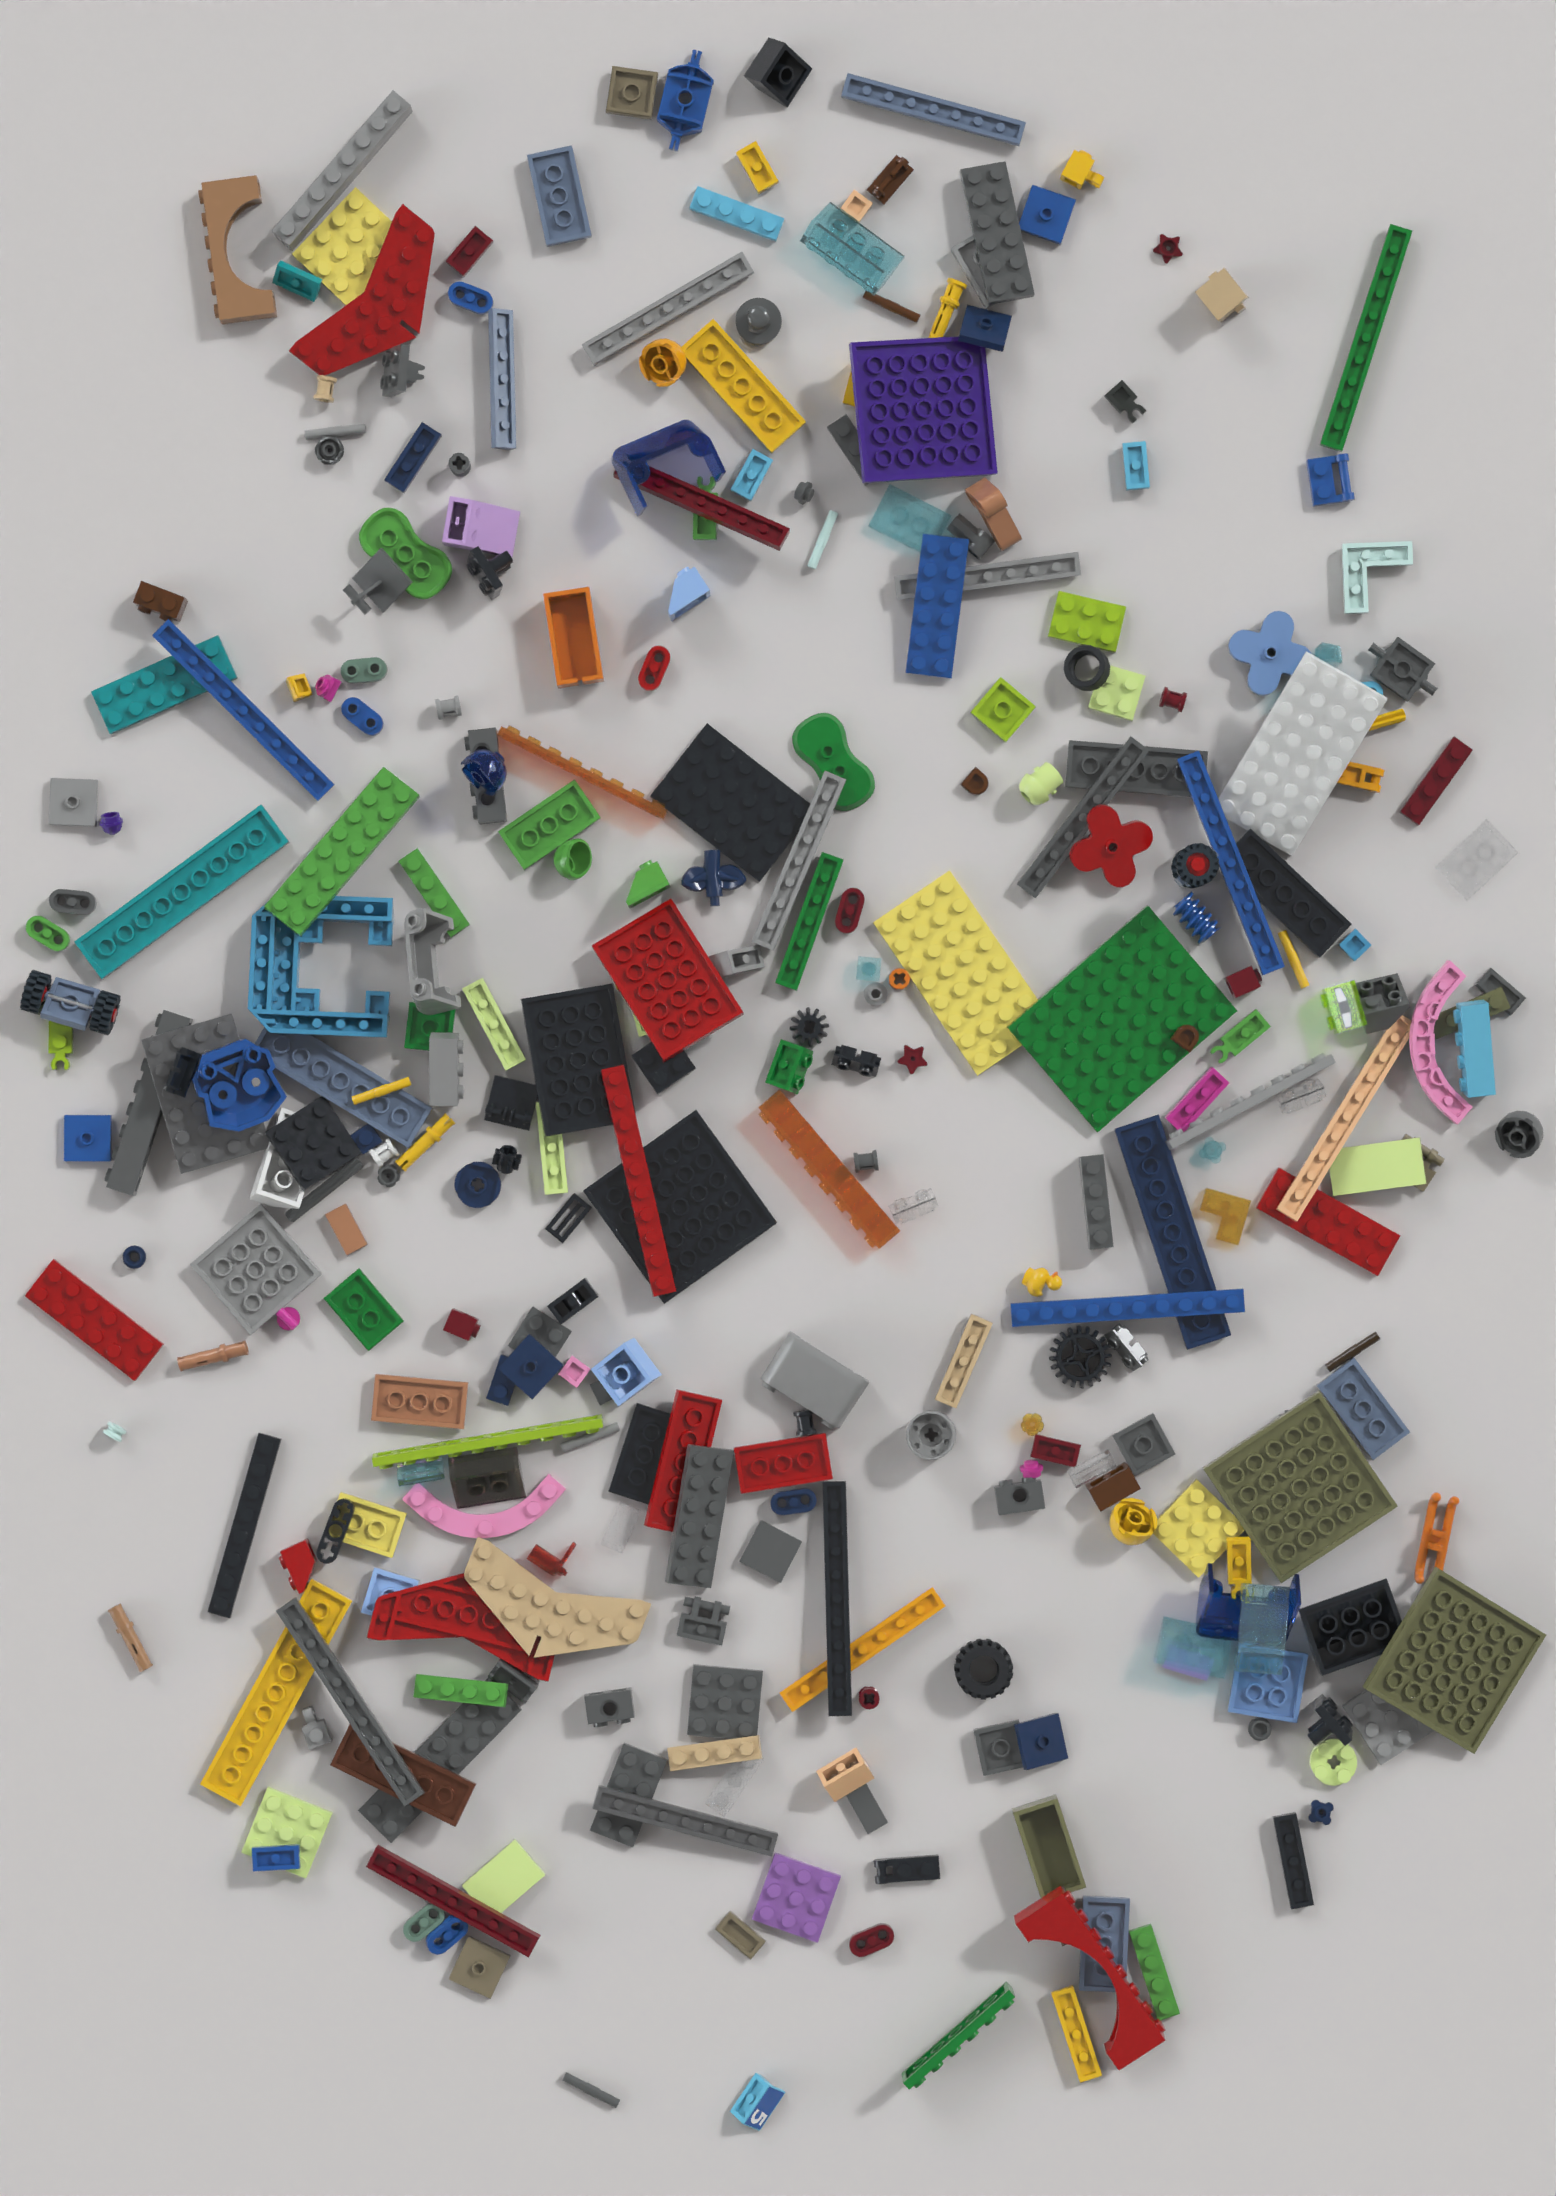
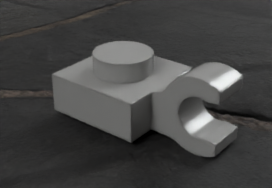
M313 1706L303 1708L302 1713L307 1725L302 1726V1731L309 1750L331 1742L332 1738L325 1719L317 1720Z

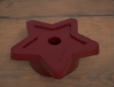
M1161 234L1160 244L1153 249V252L1162 255L1166 264L1172 257L1182 256L1183 253L1178 248L1180 237L1168 238Z
M904 1045V1056L897 1061L898 1064L906 1065L910 1074H913L917 1067L928 1065L922 1057L923 1046L912 1049L908 1045Z

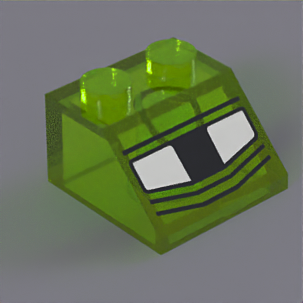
M1355 980L1322 989L1323 994L1320 995V1000L1323 1008H1327L1329 1017H1326L1330 1031L1334 1030V1034L1367 1025Z

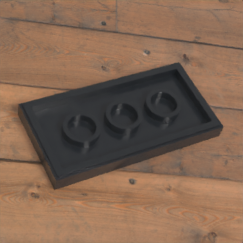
M640 1403L636 1404L608 1492L649 1505L670 1413Z

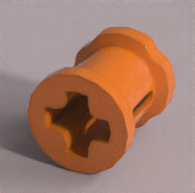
M895 969L889 975V984L896 990H902L909 984L910 976L904 969ZM903 974L905 976L903 979L905 984L898 983L896 985L894 983V975Z

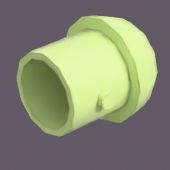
M1045 762L1040 767H1035L1033 769L1035 772L1031 775L1026 773L1020 781L1019 789L1022 796L1033 805H1041L1049 801L1048 795L1055 794L1057 792L1056 788L1063 783L1060 773L1048 762Z

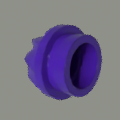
M107 812L101 815L100 826L105 833L115 835L121 830L123 818L120 817L119 812Z

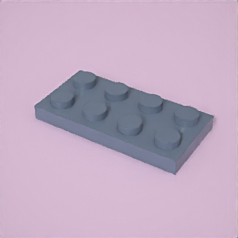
M572 145L527 155L546 246L550 247L591 238V230Z
M1355 1358L1350 1359L1316 1385L1372 1460L1376 1459L1410 1433Z
M1083 1896L1082 1910L1089 1919L1087 1924L1090 1928H1096L1102 1938L1099 1941L1103 1947L1107 1945L1114 1955L1113 1961L1115 1964H1121L1127 1973L1130 1898ZM1080 1950L1079 1991L1116 1992L1110 1977L1102 1966L1090 1955Z

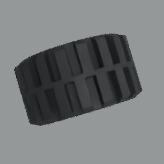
M980 1638L974 1642H968L965 1647L960 1649V1653L955 1658L954 1671L957 1682L963 1691L973 1698H981V1700L996 1698V1695L1004 1693V1689L1009 1687L1010 1680L1013 1678V1663L1008 1652L998 1642H993L991 1639L982 1640ZM979 1656H989L997 1664V1674L988 1682H978L970 1674V1665Z

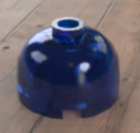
M478 749L461 762V765L464 764L462 771L466 778L477 789L480 788V785L486 789L484 793L493 796L496 794L507 778L505 760L496 751Z

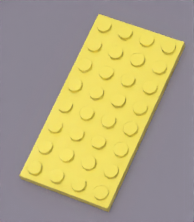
M950 870L873 922L977 1076L1022 1046L1007 1026L1038 999Z

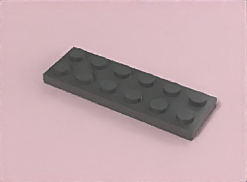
M1006 161L960 169L961 182L988 305L1034 297L1035 293Z
M1069 740L1065 787L1090 789L1124 744ZM1144 746L1149 752L1119 789V792L1191 797L1177 759L1199 750ZM1199 751L1207 769L1208 751Z
M687 1445L665 1578L666 1583L711 1588L734 1454V1451L731 1449Z

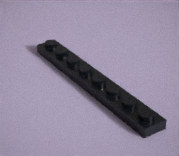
M258 1433L208 1608L209 1613L231 1618L281 1444V1438Z

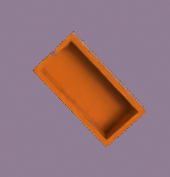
M583 587L544 593L543 597L558 689L579 686L578 681L581 680L584 685L604 682L590 588Z

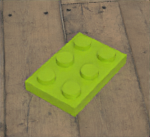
M1058 591L1048 637L1080 645H1092L1098 649L1115 653L1126 606Z

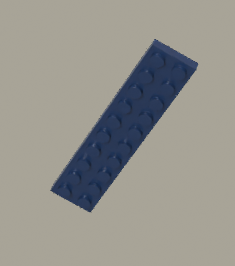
M1159 1114L1115 1128L1114 1131L1167 1292L1216 1290L1171 1150H1169L1165 1142L1167 1138ZM1225 1314L1176 1317L1187 1350L1231 1336Z

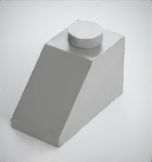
M760 945L728 950L709 956L721 977L765 967Z

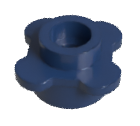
M1313 1800L1311 1802V1814L1308 1816L1309 1820L1312 1823L1317 1821L1322 1822L1324 1825H1329L1331 1823L1330 1814L1334 1809L1333 1804L1330 1802L1325 1804L1319 1802V1800Z

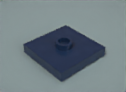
M967 305L958 341L1003 352L1012 316Z
M529 1334L498 1369L533 1400L564 1364Z
M1052 1713L1014 1724L1024 1770L1068 1759L1059 1713Z

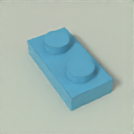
M1146 441L1122 443L1126 491L1149 489Z
M752 449L731 491L751 502L773 459Z

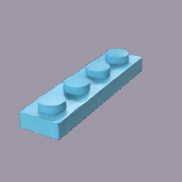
M697 186L689 207L692 211L775 242L784 222V218L699 186Z

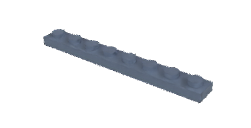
M847 73L841 95L845 99L1020 146L1026 124L1024 121Z

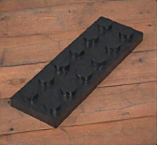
M1250 828L1236 845L1259 902L1320 958L1352 923Z

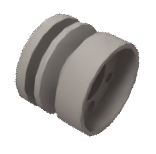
M929 1410L918 1414L910 1421L907 1427L906 1440L909 1448L915 1455L923 1459L935 1460L945 1456L952 1449L956 1441V1429L954 1423L947 1415L939 1411ZM929 1428H933L934 1432H938V1436L934 1438V1441L925 1436V1433L929 1432Z

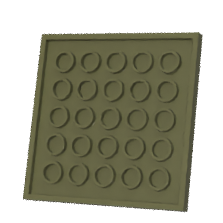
M1317 1391L1203 1467L1205 1473L1281 1583L1398 1507L1320 1391Z
M1435 1567L1362 1687L1475 1754L1546 1637V1634Z

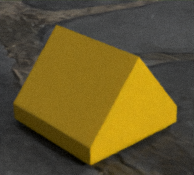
M305 673L286 678V684L293 702L313 695Z

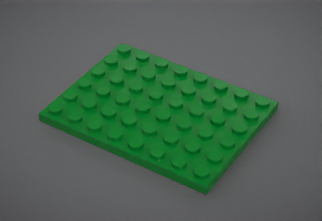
M1146 905L1008 1025L1007 1028L1093 1129L1099 1132L1189 1054L1188 1051L1170 1039L1178 1027L1191 1025L1197 1029L1199 1039L1194 1046L1195 1048L1235 1014L1237 1010L1152 909Z

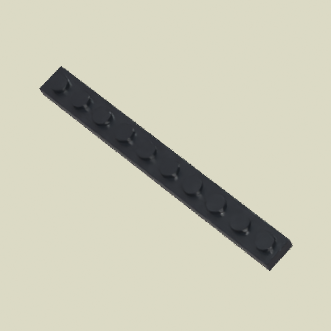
M846 1481L822 1482L828 1715L852 1716Z

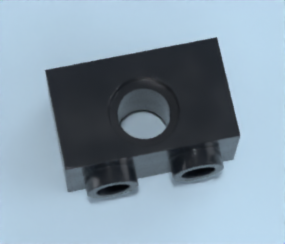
M584 1278L547 1305V1307L558 1322L563 1324L598 1298L599 1295L587 1278Z

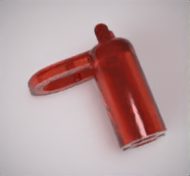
M573 1542L561 1560L536 1544L527 1560L551 1576H566L568 1572L563 1568V1565L576 1547V1543Z

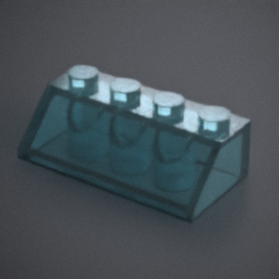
M832 202L811 221L800 240L809 250L820 255L827 263L835 266L846 277L851 278L861 285L864 290L873 295L885 285L905 257L862 224L857 223L842 212Z

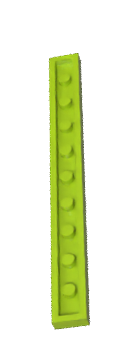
M602 1414L378 1452L373 1453L372 1463L373 1467L379 1466L380 1469H387L393 1467L394 1463L402 1462V1465H410L416 1463V1460L425 1458V1461H433L439 1459L441 1455L448 1454V1457H457L462 1455L464 1451L471 1450V1453H480L485 1451L487 1447L494 1446V1449H503L511 1443L526 1445L531 1443L530 1440L540 1439V1441H549L554 1439L553 1436L563 1435L564 1438L577 1435L576 1432L586 1431L587 1434L600 1431L599 1428H603Z

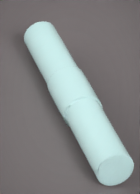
M830 510L807 565L812 569H816L838 516L837 512Z

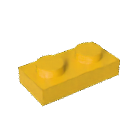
M756 141L736 152L739 161L758 194L779 183Z

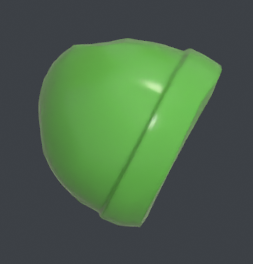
M573 839L561 844L553 857L556 870L561 876L569 880H577L583 877L590 869L592 863V854L588 843L583 839Z

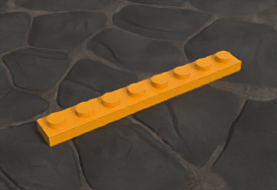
M933 1587L852 1642L850 1644L851 1671L944 1608L946 1605ZM827 1660L780 1692V1695L792 1712L828 1688Z

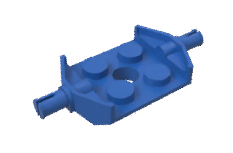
M692 50L691 60L688 64L678 65L668 70L657 121L671 133L672 138L669 149L672 151L673 148L674 151H678L682 137L702 132L714 80L707 72L700 68L699 62L702 52L699 50L698 53L697 50ZM682 93H688L691 95L692 100L688 104H682L679 101V96Z

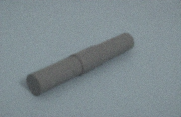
M567 2072L563 2077L562 2081L617 2108L620 2099Z

